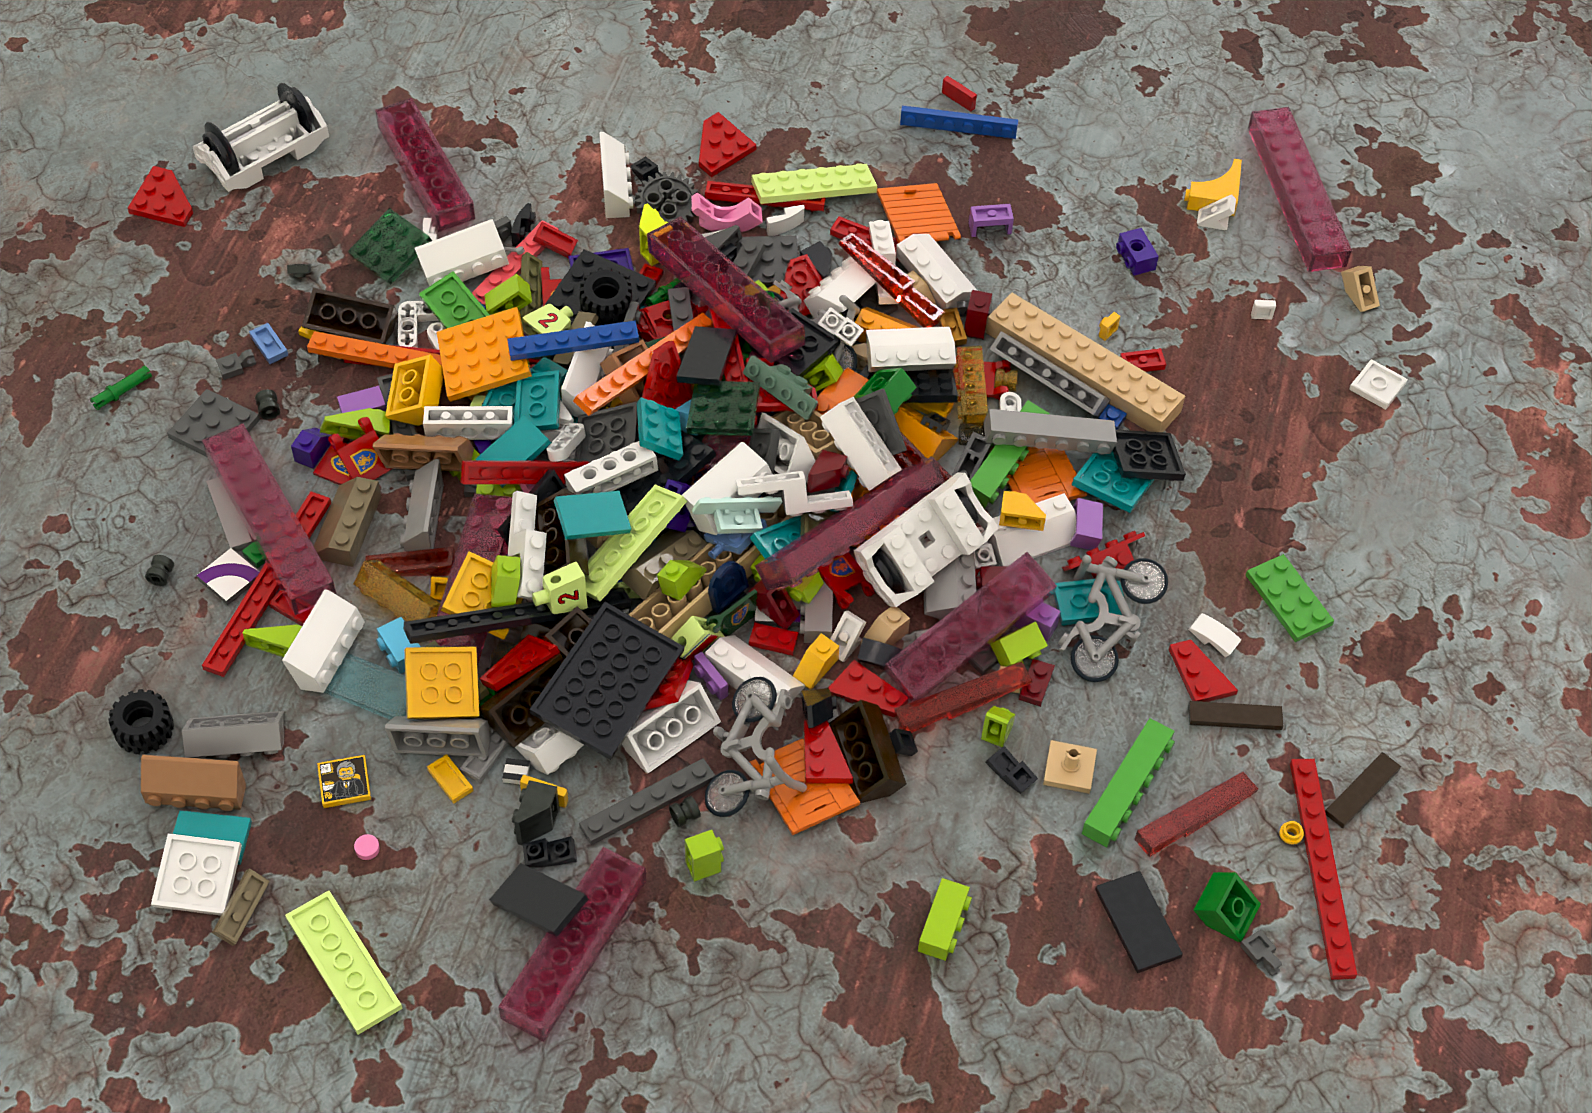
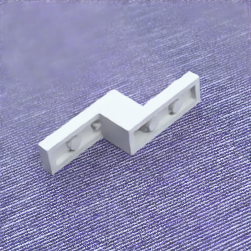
M883 220L869 222L873 262L888 270L875 283L878 303L899 304L900 296L895 277L896 252L890 223Z
M803 471L736 479L738 495H743L744 497H752L756 493L762 492L774 494L778 490H782L784 510L786 515L801 516L806 512L818 514L829 509L841 511L853 506V499L849 490L807 496Z
M515 491L512 497L508 556L520 557V582L517 597L533 600L532 593L541 591L543 587L542 578L544 574L547 533L534 530L537 495Z

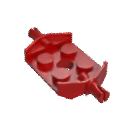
M669 300L639 310L642 312L640 324H636L638 335L647 342L668 336L673 332L672 320L664 318L665 315H671ZM691 301L693 319L701 313L706 314L709 308L708 305L698 307V305Z

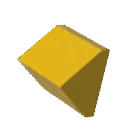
M432 576L430 599L446 600L455 579Z

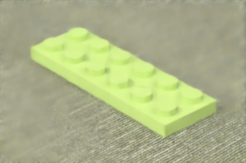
M867 164L760 173L752 175L751 180L761 204L877 193V184Z
M657 485L652 487L628 515L631 526L630 533L610 535L588 560L589 575L585 577L587 596L600 602L685 505L687 501L684 496Z
M330 891L321 894L285 915L288 923L357 1035L403 1009L400 1001Z

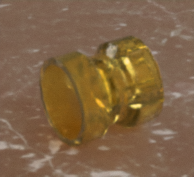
M996 368L994 388L1007 386L1009 391H1016L1018 370H1010L1005 373L1004 369Z

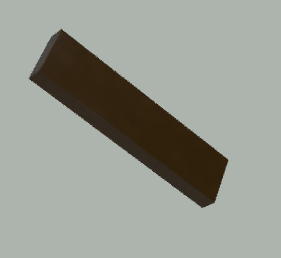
M1202 701L1189 702V725L1282 730L1284 726L1282 706Z
M1382 752L1325 810L1326 816L1341 828H1344L1393 778L1401 766Z

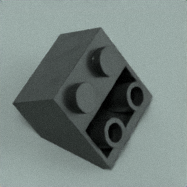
M529 780L526 789L523 788L520 793V807L514 810L512 823H515L514 834L517 836L518 845L528 843L552 831L560 810L557 786Z

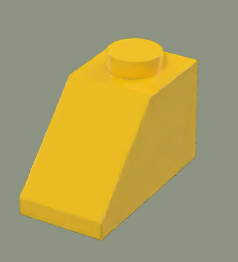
M1004 491L999 525L1043 531L1046 514L1031 498L1024 493Z
M821 633L806 650L793 677L802 682L806 688L812 690L839 659V645Z

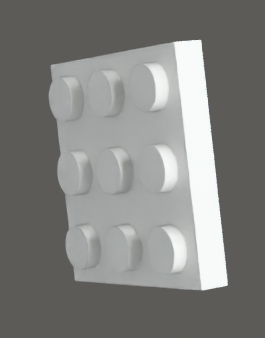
M168 834L151 905L157 908L222 915L230 900L242 847L241 843Z

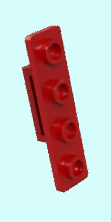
M1136 531L1129 532L1123 535L1124 540L1119 542L1117 539L1111 540L1104 544L1106 548L1099 550L1096 547L1087 551L1086 555H1089L1091 563L1096 565L1102 564L1106 556H1110L1118 562L1115 568L1124 569L1128 563L1134 560L1128 544L1144 537L1145 534L1144 532L1136 534ZM1076 556L1067 560L1068 565L1062 567L1063 571L1080 566L1082 558L1080 559V556ZM1092 573V576L1095 579L1097 575L1095 573Z

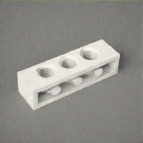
M424 406L423 427L425 436L429 437L441 435L451 438L463 436L469 440H497L514 425L512 406Z
M639 441L634 442L629 446L564 474L568 491L576 495L614 491L658 471L657 458L652 450L641 447Z

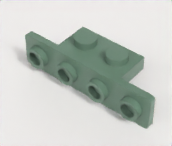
M755 355L751 356L743 370V374L805 420L810 419L818 401L810 396L813 388L807 384V380L790 372L791 369L786 365L769 366Z

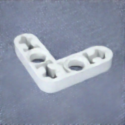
M406 301L399 305L398 346L418 348V322L439 321L433 313L428 314L424 312L425 309H428V306L423 301ZM408 310H410V317H406ZM406 325L413 326V328L408 331L402 329ZM406 338H410L409 345H406Z
M559 423V429L541 431L552 442L547 447V454L549 460L553 462L566 459L586 436L584 425L581 423Z

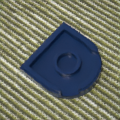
M728 561L722 564L710 580L708 595L712 610L717 614L723 611L749 587L744 567L735 561Z

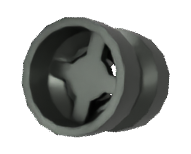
M267 389L258 392L255 396V401L258 406L259 416L266 420L279 416L280 407L277 403L275 391Z
M155 555L152 558L151 568L147 570L145 578L151 584L165 586L169 579L168 573L172 572L175 564L164 555Z
M692 796L684 798L680 804L674 803L669 806L670 815L677 827L685 825L687 820H695L701 817L699 807Z

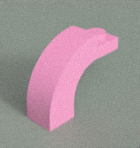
M699 193L691 196V209L696 216H699V225L712 232L727 229L734 225H738L740 231L744 232L763 223L762 207L749 197L737 205L720 207L712 204Z

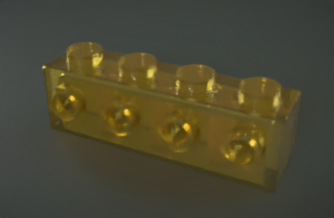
M982 346L957 347L956 364L953 368L958 370V372H954L955 383L959 385V389H957L958 402L961 404V406H957L958 419H962V427L984 426V419L988 413Z
M378 560L364 561L353 585L360 589L362 594L374 598L379 606L390 609L394 612L395 617H402L405 621L438 617L442 612L440 610L443 604Z

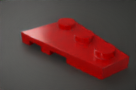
M528 634L479 679L484 686L498 691L554 657L560 651L557 645Z
M1191 639L1170 644L1168 650L1192 701L1211 702L1237 695L1238 689Z
M855 660L828 687L831 695L844 698L846 702L852 704L860 700L877 704L882 714L895 717L908 703L909 699L905 694Z
M804 720L805 784H853V776L828 721L814 728H808L806 720Z

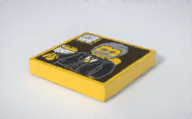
M365 755L317 763L323 808L371 800Z

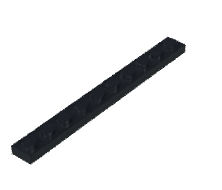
M624 588L611 589L600 602L587 596L588 608L582 611L586 615L597 614L604 602L619 610L631 609L632 601ZM534 602L406 621L404 622L403 629L410 644L562 620L570 612L553 614L547 604L535 606Z

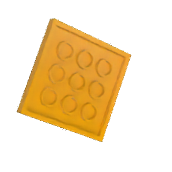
M517 307L437 332L446 393L450 402L532 376L529 359L510 360L507 339L524 336L520 312Z

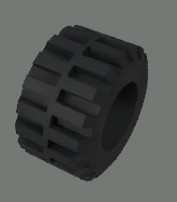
M600 268L597 272L591 271L590 276L586 275L584 281L580 283L581 310L583 312L596 313L599 317L596 324L599 325L601 323L607 325L611 322L614 324L618 323L619 319L621 321L625 319L632 301L630 280L627 279L625 274H620V271H612V268H607V270ZM603 294H609L614 297L609 299L599 298L598 296Z
M138 689L136 693L130 691L128 692L129 695H122L119 697L120 701H115L112 705L114 709L109 711L110 718H108L110 728L118 745L121 748L124 747L125 751L129 753L133 750L134 754L139 755L142 751H144V754L150 753L152 749L157 751L160 749L159 745L167 743L166 738H171V730L174 729L173 718L166 700L162 699V696L158 693L154 695L152 690L144 692L143 689ZM139 718H152L143 726H131Z

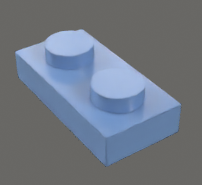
M269 323L249 331L251 339L269 364L288 356L287 349Z

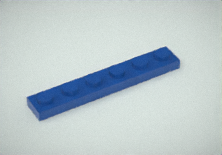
M902 105L900 125L1016 139L1018 119Z
M635 320L508 338L507 341L510 360L514 361L639 343V335Z

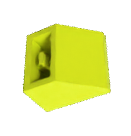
M647 203L644 205L639 225L640 254L653 266L672 256V227L660 217L656 209H653Z

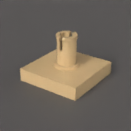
M1051 740L1043 785L1090 794L1097 749Z

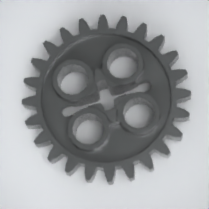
M663 172L661 177L658 173H655V179L648 176V182L643 180L642 186H638V192L635 193L637 213H641V219L644 205L648 203L653 209L658 211L660 217L665 222L667 221L671 227L675 226L679 230L680 224L686 227L687 221L693 222V216H696L691 209V196L698 193V189H694V183L689 184V178L681 180V174L676 178L674 177V172L670 176Z

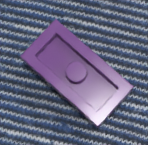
M703 652L695 655L693 666L695 674L699 678L704 679L711 694H716L720 700L727 697L728 683Z

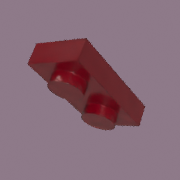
M1033 659L1019 700L1041 707L1055 665Z

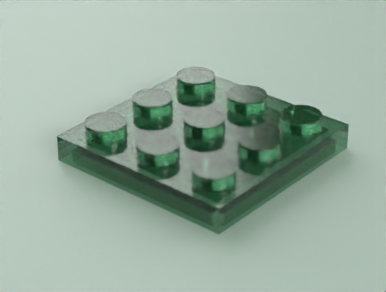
M389 208L348 250V253L391 285L418 257L415 248L432 242V239Z
M721 381L720 386L694 384L686 426L687 434L752 436L760 393V382Z

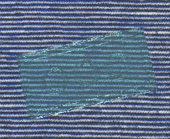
M349 653L345 655L341 665L324 691L326 694L389 719L395 716L403 717L407 715L405 676Z

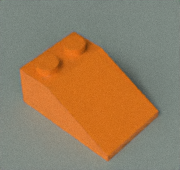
M850 368L845 369L837 382L827 386L817 397L818 410L816 411L823 415L839 403L854 397L869 379Z

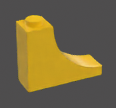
M1234 159L1229 171L1217 179L1205 182L1191 181L1190 189H1186L1184 201H1188L1187 210L1199 211L1200 208L1232 194L1236 198V211L1242 160Z

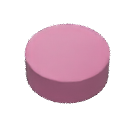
M362 835L354 844L356 855L363 860L373 859L380 850L378 840L373 835Z

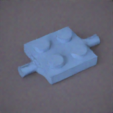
M760 518L762 527L765 529L767 527L766 520ZM705 533L706 542L715 545L708 552V555L712 559H716L722 551H731L740 555L752 543L750 537L753 533L717 535Z

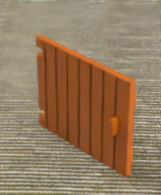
M937 183L877 188L878 197L898 243L912 234H930L935 241L949 240V236H953L954 240L961 239V234Z
M1028 447L1029 453L1023 462L1018 461L1019 467L1013 476L1009 474L1007 477L1010 479L1007 483L1010 491L1027 494L1034 503L1064 493L1069 501L1087 496V492L1072 486L1073 479L1077 473L1064 450Z
M802 738L775 750L774 758L790 777L805 783L804 739ZM756 759L750 761L751 765L763 776L764 763L759 764ZM781 784L771 788L769 795L792 835L860 805L859 799L849 784H806L807 789L805 792H800L787 787L785 784Z

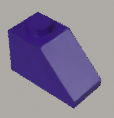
M318 428L302 430L291 445L294 461L314 469L331 445L328 441V437L331 435L320 433Z

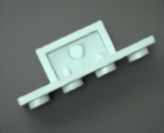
M747 496L743 498L724 497L721 499H711L704 497L696 502L692 513L694 515L713 514L718 534L755 533L763 529L759 513L776 512L782 504V498H773L772 496L753 498Z

